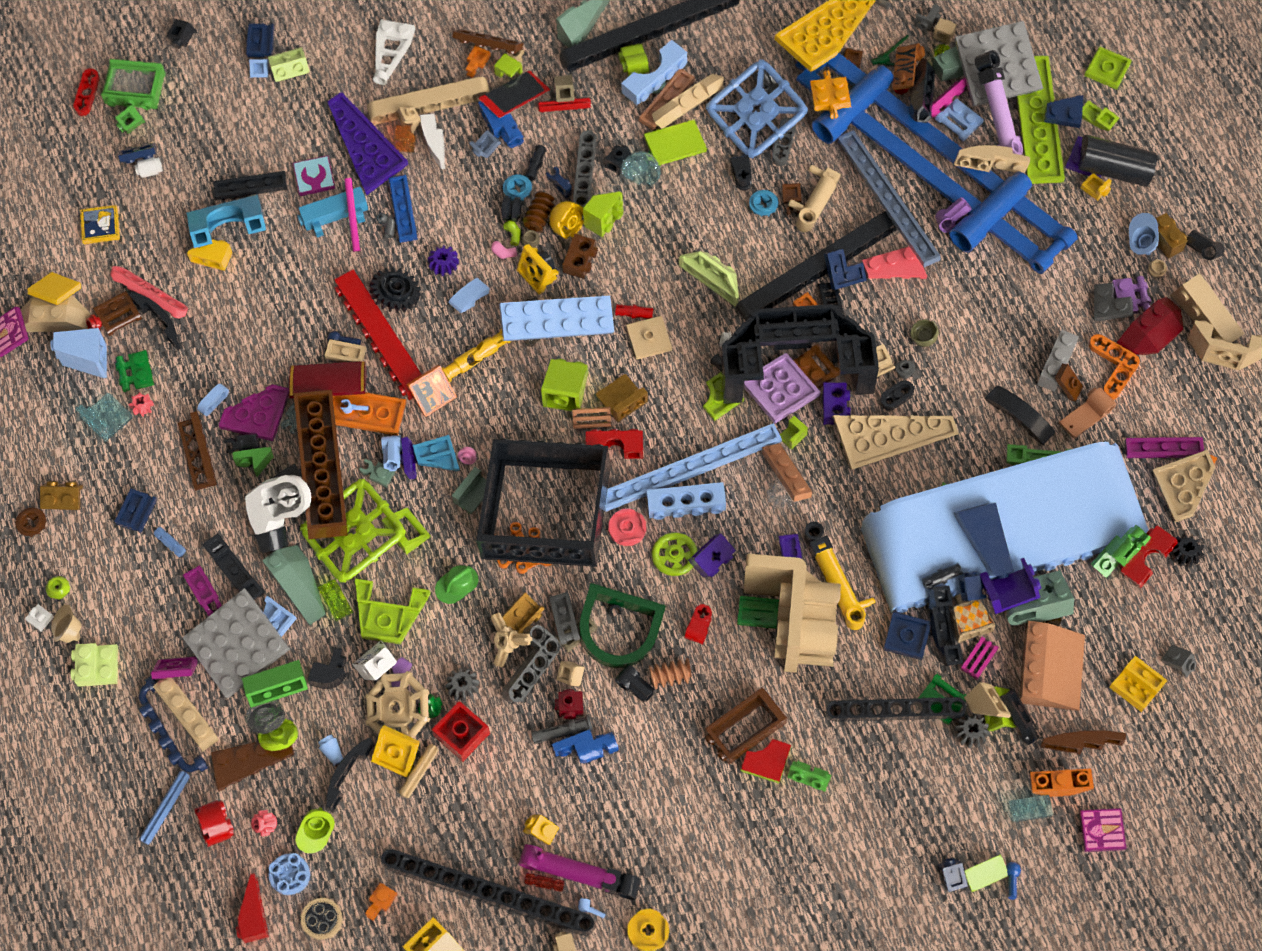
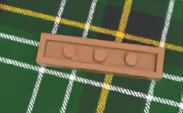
M679 69L639 117V122L654 131L658 125L654 122L652 113L688 90L695 81V77L683 69Z
M777 443L762 447V454L792 500L795 502L811 498V489L781 444Z

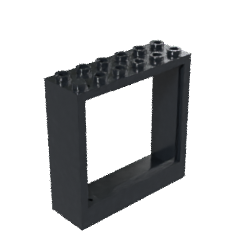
M505 438L493 439L476 539L481 559L597 567L611 469L608 446L601 444L585 445L583 443L515 441ZM522 466L600 471L591 540L579 541L494 535L505 467Z

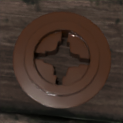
M32 507L24 509L18 514L15 525L18 532L24 537H33L36 534L40 535V532L45 529L47 519L43 511ZM28 517L35 521V527L28 525Z

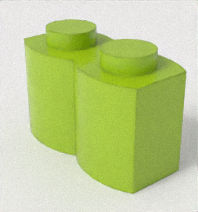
M642 44L620 48L621 53H618L620 64L622 63L623 72H627L628 77L634 72L638 74L649 73L648 59Z

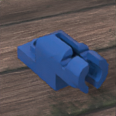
M482 101L478 102L479 111L489 130L497 138L501 136L510 148L519 146L524 142L523 135L510 113L498 118Z
M590 729L552 744L556 757L559 755L561 757L567 756L572 753V750H575L580 763H588L603 758V749L608 751V754L619 751L612 732L597 735L593 739Z

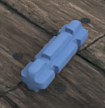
M158 527L154 531L155 537L161 540L176 556L182 557L185 554V548L170 534L166 533L162 527Z

